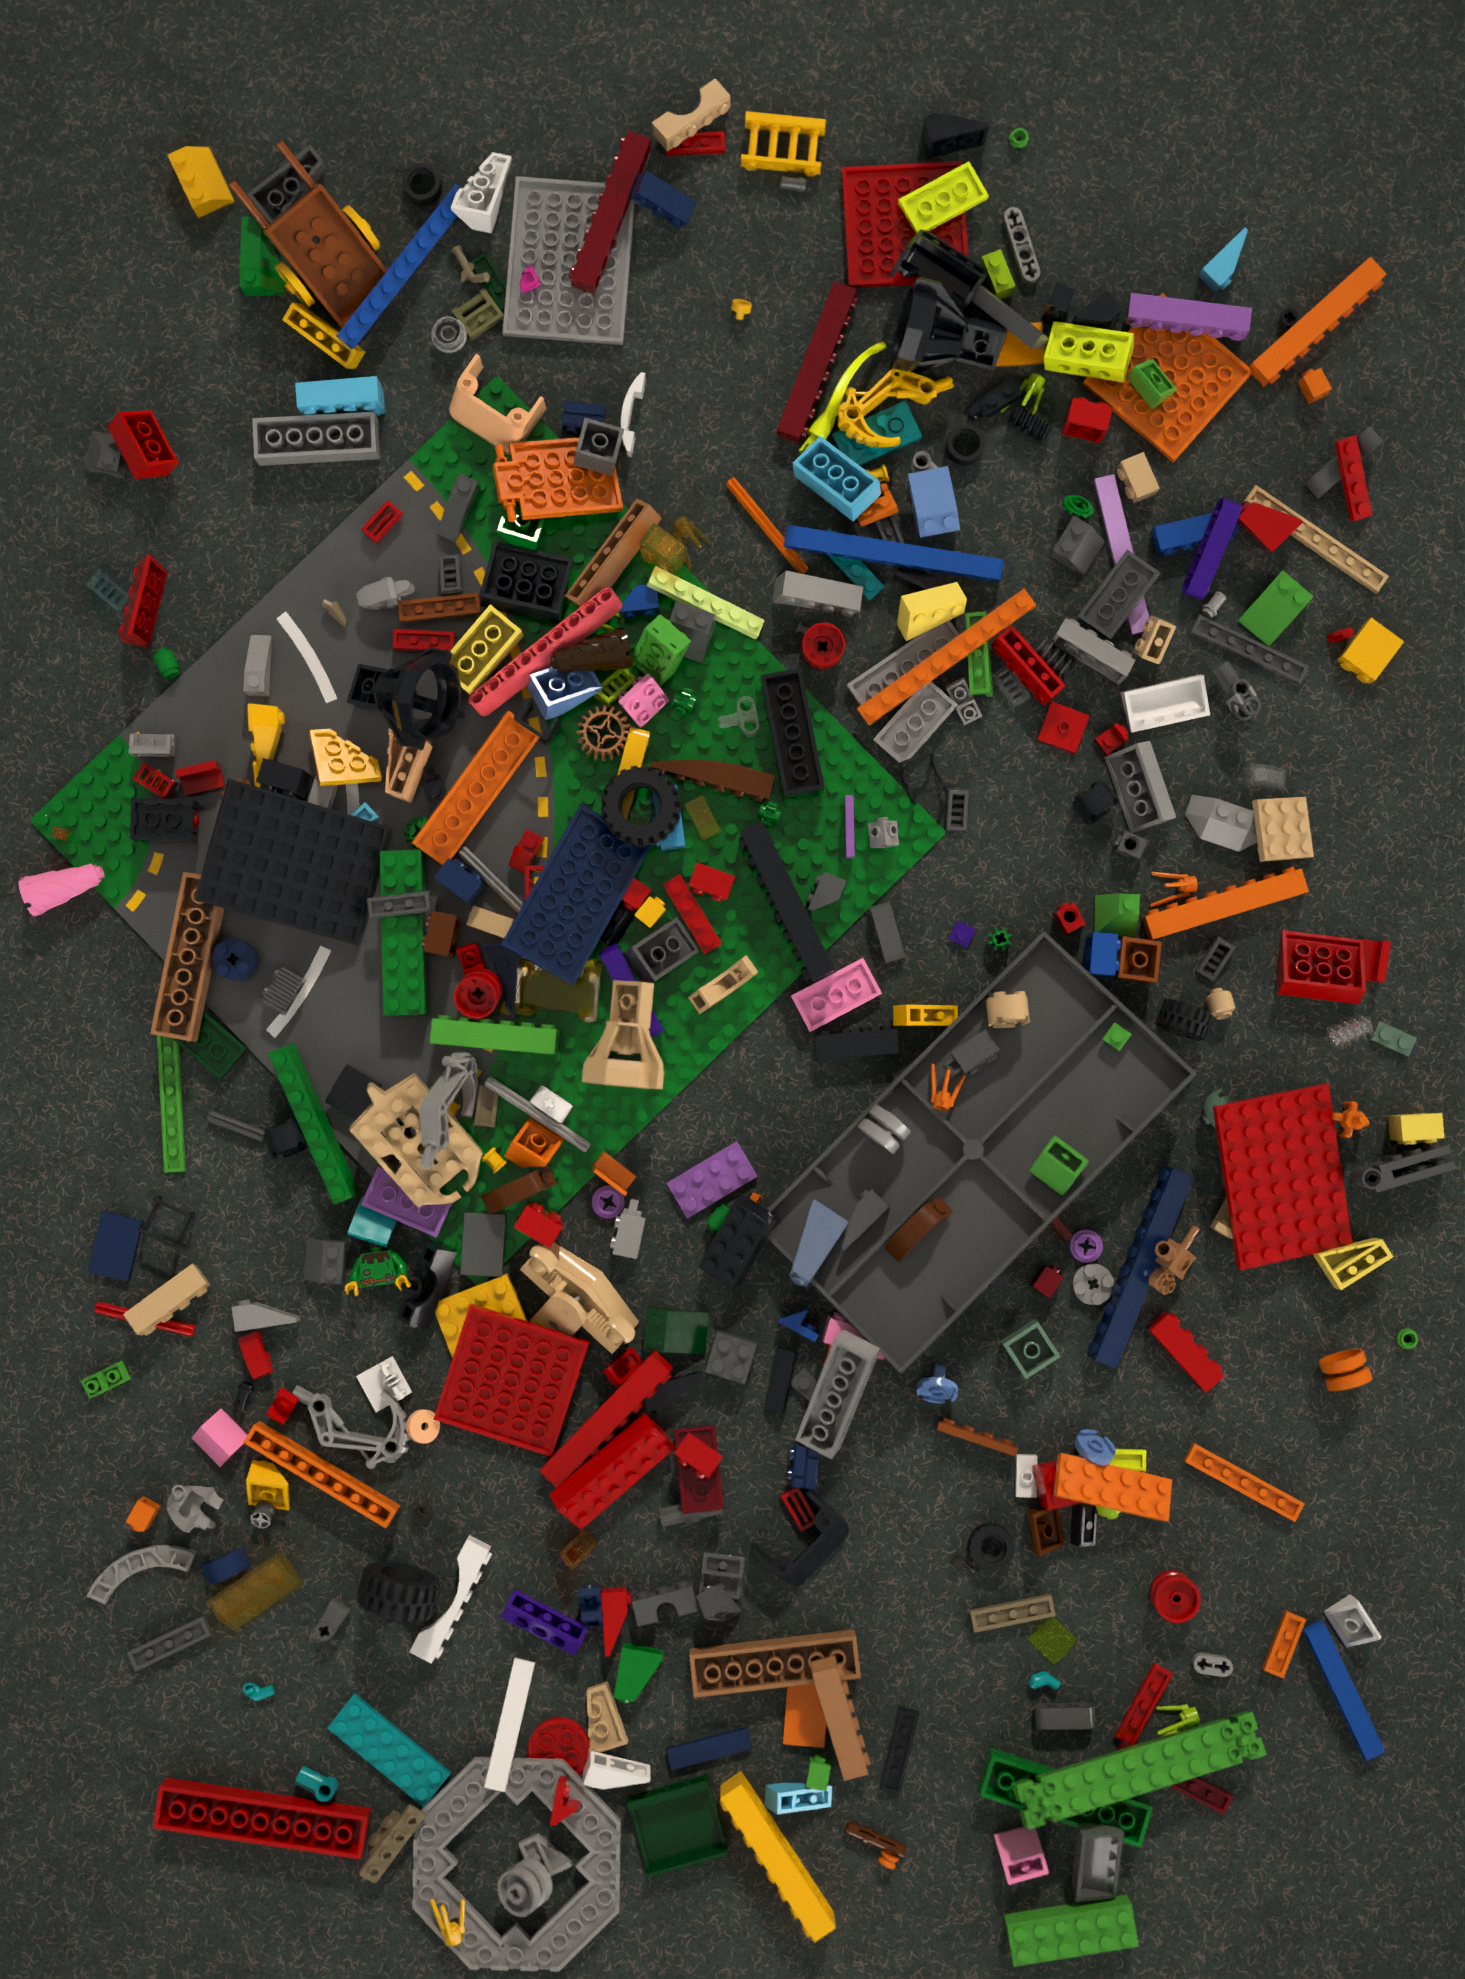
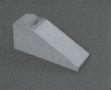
M251 635L244 669L243 689L249 696L270 695L271 635Z
M250 1299L237 1301L238 1305L232 1307L235 1332L296 1323L301 1320L298 1315L258 1302L250 1303Z

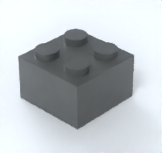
M585 418L573 465L612 476L624 429Z
M717 1329L705 1372L745 1384L757 1341Z

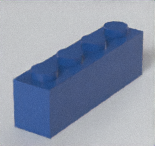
M1213 513L1154 527L1151 534L1156 554L1169 556L1175 554L1176 550L1190 551L1195 546L1200 545ZM1238 523L1235 525L1230 540H1233L1234 536L1239 532Z

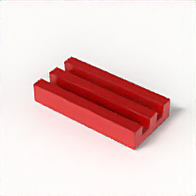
M387 500L361 528V531L373 540L375 544H378L404 514ZM390 507L391 510L385 515L384 518L380 520V522L374 527V529L371 532H369L368 530L373 526V524ZM396 512L395 516L384 526V528L376 536H374Z
M794 1487L780 1495L801 1532L815 1525V1513L800 1488ZM795 1492L800 1496L813 1519L812 1521H809L794 1495ZM788 1496L791 1497L806 1523L804 1526L787 1499Z

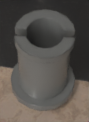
M803 176L800 178L782 177V190L799 191V193L806 191L807 179H803Z

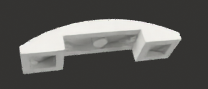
M642 372L631 384L621 413V428L624 429L622 439L628 457H632L635 442V433L628 431L634 398L643 399L646 382L645 373Z

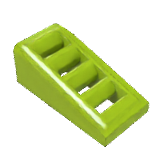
M617 669L601 683L603 689L593 696L608 709L618 699V696L622 695V692L626 691L633 684V681H637V679L628 669ZM622 674L628 681L625 682L619 675ZM614 680H616L622 687L620 688V687L614 682ZM608 686H610V687L615 691V693H613V692L608 688Z

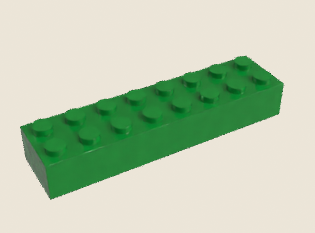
M422 850L380 851L381 896L426 891L425 853ZM426 913L381 918L384 1016L429 1015L427 953L424 952V947H422L423 936L427 935Z
M989 1747L977 1790L981 1797L1021 1809L1024 1808L1023 1804L1016 1801L1011 1783L1026 1778L1036 1782V1775L1055 1770V1768ZM1137 1795L1057 1821L1077 1827L1078 1824H1101L1123 1830L1124 1843L1141 1848L1153 1806L1148 1798Z

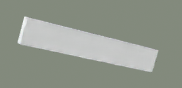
M514 1658L485 1788L502 1792L506 1791L535 1662Z

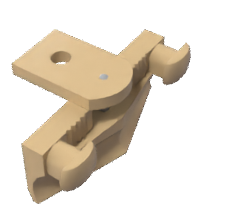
M554 1242L550 1248L540 1244L531 1249L529 1253L531 1258L520 1270L550 1297L530 1320L532 1323L569 1335H573L582 1326L611 1354L623 1341L629 1343L633 1340L635 1336L634 1328L639 1321L602 1271Z

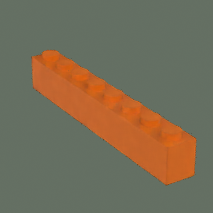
M1369 257L1250 365V368L1254 371L1252 375L1263 387L1268 383L1272 385L1280 378L1281 375L1279 373L1283 369L1288 371L1296 363L1294 359L1298 356L1302 358L1309 352V346L1312 343L1317 345L1325 337L1323 334L1325 331L1329 330L1331 332L1340 323L1338 320L1342 316L1347 318L1355 310L1353 308L1355 304L1361 305L1369 297L1368 293L1371 290L1377 291L1384 284L1382 280L1386 276V272Z
M1294 867L1282 870L1283 874L1275 876V873L1262 876L1263 880L1256 882L1255 879L1243 882L1244 886L1239 888L1235 884L1224 888L1225 892L1217 894V891H1212L1204 894L1205 898L1200 900L1197 899V896L1185 900L1186 904L1180 906L1176 902L1167 905L1164 911L1159 912L1158 908L1147 911V916L1142 917L1148 940H1154L1307 893L1309 890L1302 868L1295 870Z

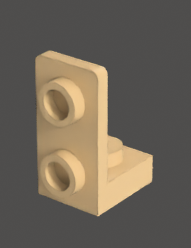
M1225 1198L1209 1227L1226 1238L1233 1239L1227 1198Z

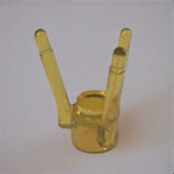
M682 516L673 523L675 528L673 534L677 538L687 567L691 570L692 566L681 536L683 538L690 536L698 548H701L702 545L692 533L693 531L708 545H711L712 542L692 521H689L686 516Z

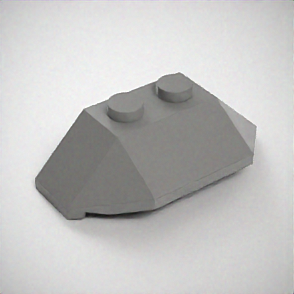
M1191 795L1185 815L1199 839L1237 852L1257 843L1254 812L1252 810L1217 798Z

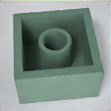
M1035 1319L1000 1341L1025 1379H1028L1061 1357L1039 1322Z

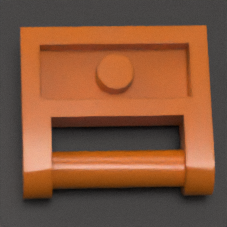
M886 482L880 484L881 495L883 496L877 498L857 517L861 527L899 512Z

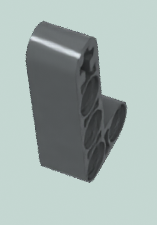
M1371 426L1357 437L1361 461L1367 458L1384 441ZM1337 456L1305 483V486L1317 499L1342 479Z

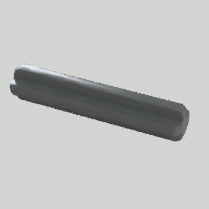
M210 1111L207 1116V1121L258 1141L264 1140L263 1135L265 1132L262 1129L214 1111Z

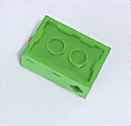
M660 614L644 629L632 654V664L636 665L645 675L647 673L651 675L659 687H661L676 672L691 640Z

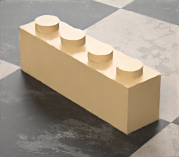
M191 1264L123 1315L137 1335L147 1336L156 1329L155 1326L161 1321L165 1323L173 1317L172 1313L177 1309L182 1310L186 1308L192 1298L195 1296L198 1298L205 1294L210 1283L197 1265Z

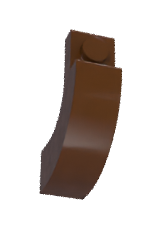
M548 1165L482 1195L481 1198L490 1215L556 1185L557 1182Z
M938 1196L914 1214L885 1246V1249L900 1263L914 1251L916 1246L930 1231L949 1217L953 1210Z

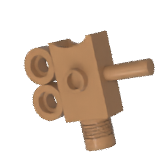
M1193 1225L1181 1244L1169 1238L1168 1241H1161L1156 1245L1155 1252L1158 1257L1155 1261L1162 1267H1158L1153 1271L1149 1278V1285L1163 1295L1171 1293L1175 1289L1174 1276L1183 1280L1187 1269L1196 1260V1257L1187 1249L1200 1231L1198 1227Z

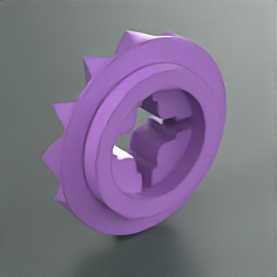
M610 1185L600 1187L592 1197V1207L600 1217L614 1218L624 1208L625 1200L623 1194ZM613 1194L612 1202L616 1207L609 1205L604 1210L605 1202L600 1197L609 1198Z
M1080 1230L1073 1235L1070 1241V1252L1080 1262L1089 1263L1095 1261L1103 1250L1100 1236L1091 1230ZM1085 1240H1088V1244L1094 1248L1087 1249L1084 1255V1249L1078 1244L1085 1243Z

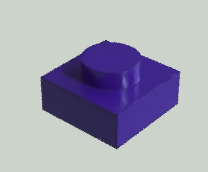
M957 920L948 939L967 948L976 929Z

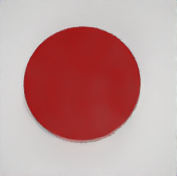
M565 1717L550 1718L538 1725L533 1731L528 1744V1757L564 1759L579 1775L584 1769L589 1756V1737L583 1727L572 1719Z

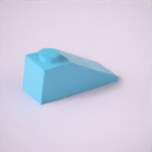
M1246 228L1232 239L1201 270L1198 276L1214 293L1220 288L1224 290L1231 283L1230 277L1235 270L1248 232Z
M805 1783L766 1785L765 1807L776 1814L831 1807L832 1785L827 1786V1791L807 1788Z

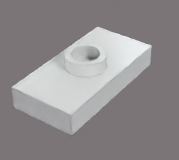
M1016 1455V1497L1037 1498L1032 1466L1037 1464V1455Z

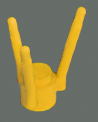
M431 1899L430 1903L440 1926L442 1937L445 1938V1944L447 1946L459 1944L462 1941L461 1934L465 1933V1900L461 1899L459 1925H457L456 1922L449 1923L444 1905H441L442 1920L434 1899Z

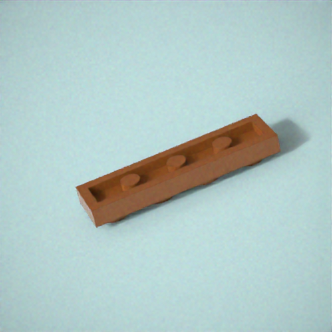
M479 592L398 601L401 623L482 614Z
M943 1418V1421L937 1419L935 1428L939 1431L1015 1457L1017 1455L1018 1448L1012 1440L1002 1438L1001 1441L995 1439V1435L986 1431H983L982 1434L977 1433L975 1428L963 1424V1427L955 1425V1421Z

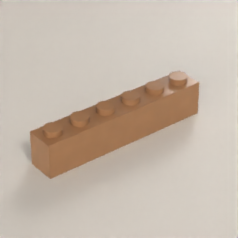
M639 499L634 501L566 593L565 597L577 609L602 589L612 587L662 518L649 504Z
M835 1656L811 1662L813 1679L843 1779L846 1781L868 1775L867 1766L871 1765L868 1752H863L865 1747L863 1735H858L857 1730H860L858 1718L852 1715V1712H855L853 1701L847 1698V1694H850L847 1681L843 1682L841 1678L844 1676L842 1664H837Z

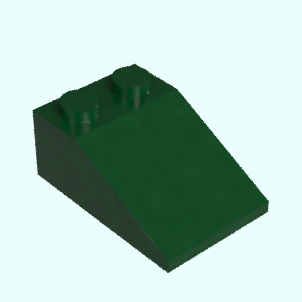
M648 1306L643 1350H656L657 1352L705 1354L709 1312Z

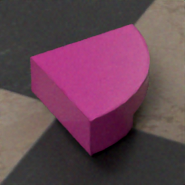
M532 265L522 275L520 281L522 294L541 286Z

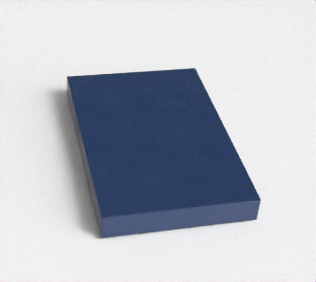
M103 1211L88 1272L129 1281L141 1234L138 1228L143 1226L144 1220Z

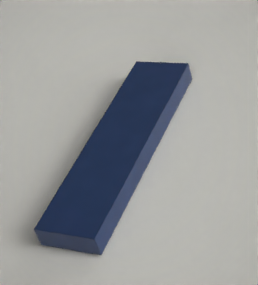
M746 1726L667 1747L666 1751L671 1770L751 1750L752 1745Z

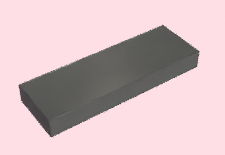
M430 891L367 898L369 919L432 912Z

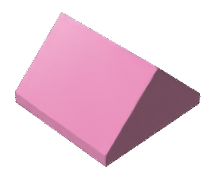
M221 1408L197 1430L192 1439L221 1467L244 1444L243 1442L247 1434Z

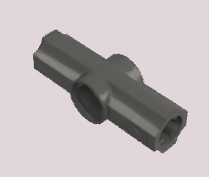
M681 1502L680 1504L659 1508L663 1527L682 1522L685 1524L695 1523L705 1517L724 1513L723 1510L682 1514Z

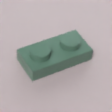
M1377 1021L1369 1040L1409 1057L1417 1038Z

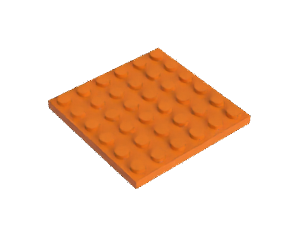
M1143 326L1140 328L1132 327L1127 333H1134V348L1125 382L1087 377L1082 385L1103 403L1113 407V412L1174 463L1254 371L1210 335H1192L1190 332L1183 331L1173 333L1167 329L1152 330L1150 327ZM1150 359L1155 361L1177 389L1174 394L1153 410L1127 379L1136 365Z

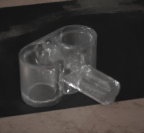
M749 696L740 697L737 701L736 713L718 717L719 727L723 729L739 725L742 734L746 737L756 736L759 731V720L754 700ZM747 702L751 705L749 711H742L740 709L742 703ZM752 722L756 728L753 731H747L744 727L745 724Z

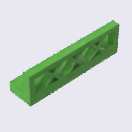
M986 611L965 613L966 630L988 615ZM990 640L968 655L970 695L985 694L987 697L993 696Z

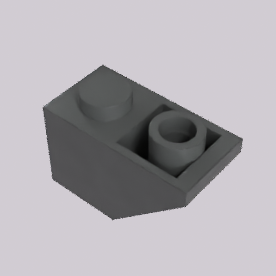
M823 872L822 876L818 875L814 886L817 887L815 894H810L806 905L809 906L807 911L814 912L838 902L846 880L827 872Z

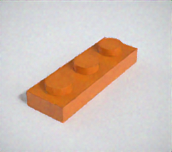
M1284 1610L1262 1667L1264 1671L1284 1678L1306 1622L1305 1618Z

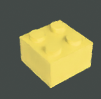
M1442 1113L1388 1116L1390 1140L1397 1141V1144L1437 1143V1139L1444 1138Z

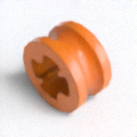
M882 1850V1857L878 1858L879 1863L887 1868L895 1869V1862H898L899 1857Z

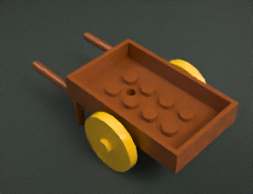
M282 140L276 146L308 186L309 192L269 224L235 180L229 184V187L263 228L264 235L269 238L295 271L294 274L282 261L275 266L276 271L286 283L285 287L292 295L295 294L309 308L315 301L305 288L307 287L337 326L342 329L387 271L374 253L381 246L371 231L369 224L349 205H346L341 210L322 184L316 185ZM313 236L318 237V242L316 244L312 242Z

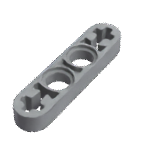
M1010 207L1005 211L1003 218L1006 232L1023 282L1034 284L1040 276V268L1022 212L1016 207ZM1010 214H1013V216L1016 217V220H1015L1016 227H1014V228H1013V226H1014L1013 220H1012V219H1008L1009 216H1010ZM1020 232L1024 235V239L1016 241L1013 234ZM1027 251L1030 254V258L1023 260L1020 258L1019 253ZM1029 264L1031 273L1035 272L1033 278L1030 275H1026L1028 272L1027 265Z

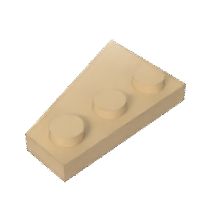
M608 1681L589 1687L587 1689L589 1754L590 1751L600 1753L627 1744L629 1740Z

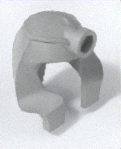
M176 1485L168 1497L167 1511L173 1522L184 1532L189 1533L193 1527H200L203 1530H206L207 1527L213 1529L216 1524L201 1511L200 1506L205 1501V1503L218 1510L223 1499L218 1497L214 1487Z

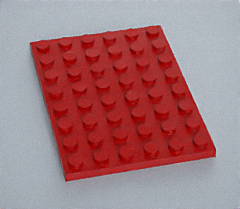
M1323 1083L1212 1106L1237 1269L1245 1270L1316 1254L1353 1243L1335 1123L1332 1119L1333 1109L1329 1084Z

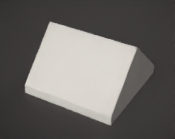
M1348 1595L1324 1611L1346 1648L1381 1639L1379 1632L1360 1602L1352 1595Z

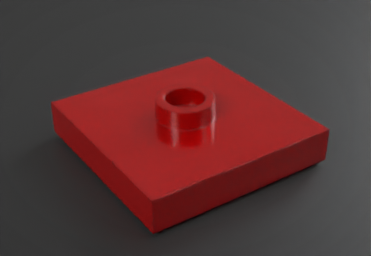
M1052 701L1037 740L1075 754L1090 716Z

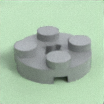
M1096 1263L1086 1264L1079 1267L1074 1273L1072 1286L1076 1297L1080 1301L1089 1305H1100L1111 1296L1114 1278L1104 1266ZM1094 1278L1097 1279L1098 1287L1090 1290L1088 1281H1093Z

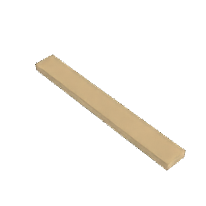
M1257 485L1254 486L1244 500V504L1248 503L1250 505L1252 502L1301 519L1303 523L1291 536L1375 594L1379 592L1389 576Z

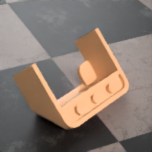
M476 354L458 379L449 406V412L455 421L493 446L502 445L504 453L510 455L509 443L525 442L547 410L544 398L540 396L530 412L522 408H514L505 417L474 396L478 389L476 378L484 368L480 356Z

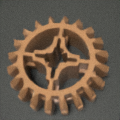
M606 706L602 707V712L599 711L598 707H595V714L588 710L587 713L590 717H581L586 723H578V727L583 729L577 731V735L583 736L578 739V743H584L581 749L583 751L588 749V756H591L594 752L595 760L599 758V755H602V761H606V755H609L610 759L614 760L613 753L620 757L619 749L621 748L624 751L625 745L623 743L626 744L628 739L625 737H628V733H630L625 731L631 727L630 723L624 724L628 720L627 717L620 718L622 715L620 710L614 714V707H611L609 712H607ZM606 718L602 725L591 726L596 720ZM612 720L620 726L621 736L611 730ZM607 728L608 734L610 733V735H605L604 738L601 739V733L598 732H604V730ZM588 731L598 737L596 747L589 742ZM608 741H618L614 746L602 749Z

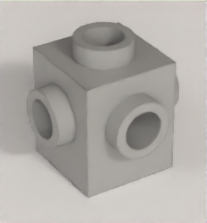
M888 817L876 818V822L868 823L870 848H888L899 845L897 821H888Z

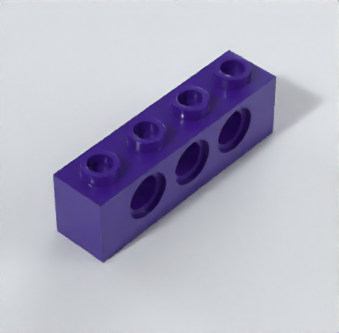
M514 1589L501 1615V1618L572 1655H575L588 1630V1627L516 1589Z

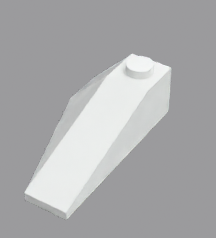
M492 152L481 164L475 176H471L467 180L466 186L456 192L451 210L471 229L492 233L503 197L512 156Z

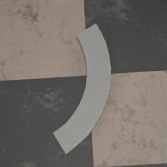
M154 1545L134 1550L107 1567L95 1580L86 1597L105 1605L114 1590L126 1578L152 1567H169L188 1572L197 1551L175 1545Z

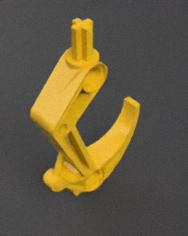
M892 368L869 392H856L853 387L846 389L845 399L847 401L840 405L837 412L838 427L841 431H846L845 435L851 440L855 439L858 444L877 448L897 446L901 441L899 436L888 438L876 434L868 427L864 416L889 396L909 398L919 404H928L932 398L937 396V393L953 388V379L948 376L933 382L930 378L916 373ZM856 396H863V397L857 402Z

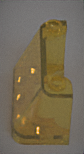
M521 957L517 966L515 1014L528 1017L536 1013L537 1009L576 1012L583 1022L597 1021L603 963L596 959H588L577 981L572 986Z

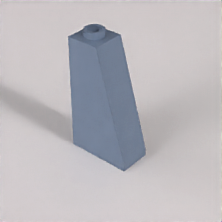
M815 1199L809 1207L789 1274L795 1284L805 1287L808 1286L849 1223Z

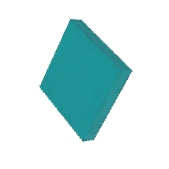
M362 1196L347 1235L387 1247L397 1220L361 1205L364 1198Z

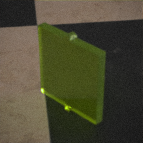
M1049 1617L1042 1624H1038L1036 1631L1028 1638L1054 1665L1064 1655H1067L1068 1650L1078 1641L1055 1617Z

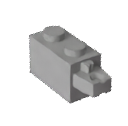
M631 1199L629 1209L624 1208L621 1216L616 1217L614 1228L618 1229L616 1237L612 1236L610 1249H614L613 1254L634 1259L638 1258L646 1217L641 1216L642 1212L637 1211L639 1200Z

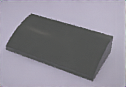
M979 286L971 299L972 302L1031 349L1047 347L1049 339L1045 334L988 289Z
M1101 1824L1077 1825L1071 1892L1075 1902L1116 1898L1124 1834L1122 1829Z

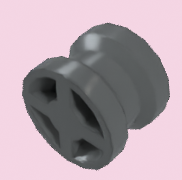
M267 1501L257 1503L250 1518L252 1524L258 1528H267L275 1515V1507Z

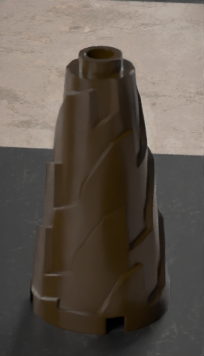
M624 627L616 628L613 631L596 635L597 637L580 641L576 645L558 649L557 652L553 653L554 656L550 657L552 669L556 668L557 672L580 670L586 672L601 669L607 671L632 668V656H629L631 648Z

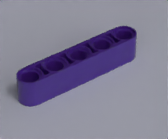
M1220 498L1217 502L1183 583V594L1200 600L1206 596L1240 516L1241 504L1225 498Z
M617 943L599 952L613 980L638 982ZM653 1009L651 1011L649 1028L651 1038L664 1031Z

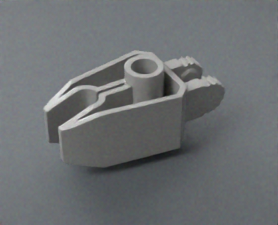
M384 577L378 582L364 586L356 593L358 604L362 608L374 610L385 607L394 608L398 606V601H403L402 597L414 593L415 585L408 580L396 581L392 577Z

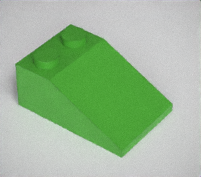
M1282 570L1240 617L1238 622L1269 647L1314 596Z

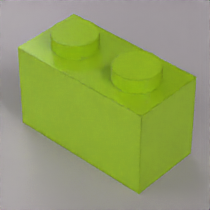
M1001 249L982 256L980 266L987 271L985 281L989 291L1000 300L1013 295L1015 283Z

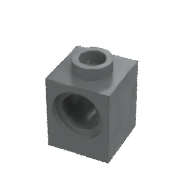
M1124 831L1115 838L1113 845L1116 848L1114 852L1137 861L1141 858L1148 840ZM1126 840L1133 843L1132 850L1125 848L1124 843Z

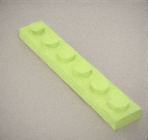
M657 566L654 567L647 583L648 587L680 603L715 614L716 621L755 640L759 636L764 619Z

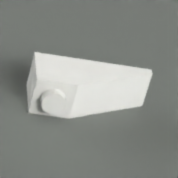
M590 1751L583 1770V1785L591 1788L610 1789L648 1783L651 1779L650 1765L594 1751Z

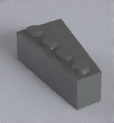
M309 144L295 157L316 183L326 167L321 157ZM287 162L250 191L247 196L267 222L271 224L309 192L310 189L291 164Z

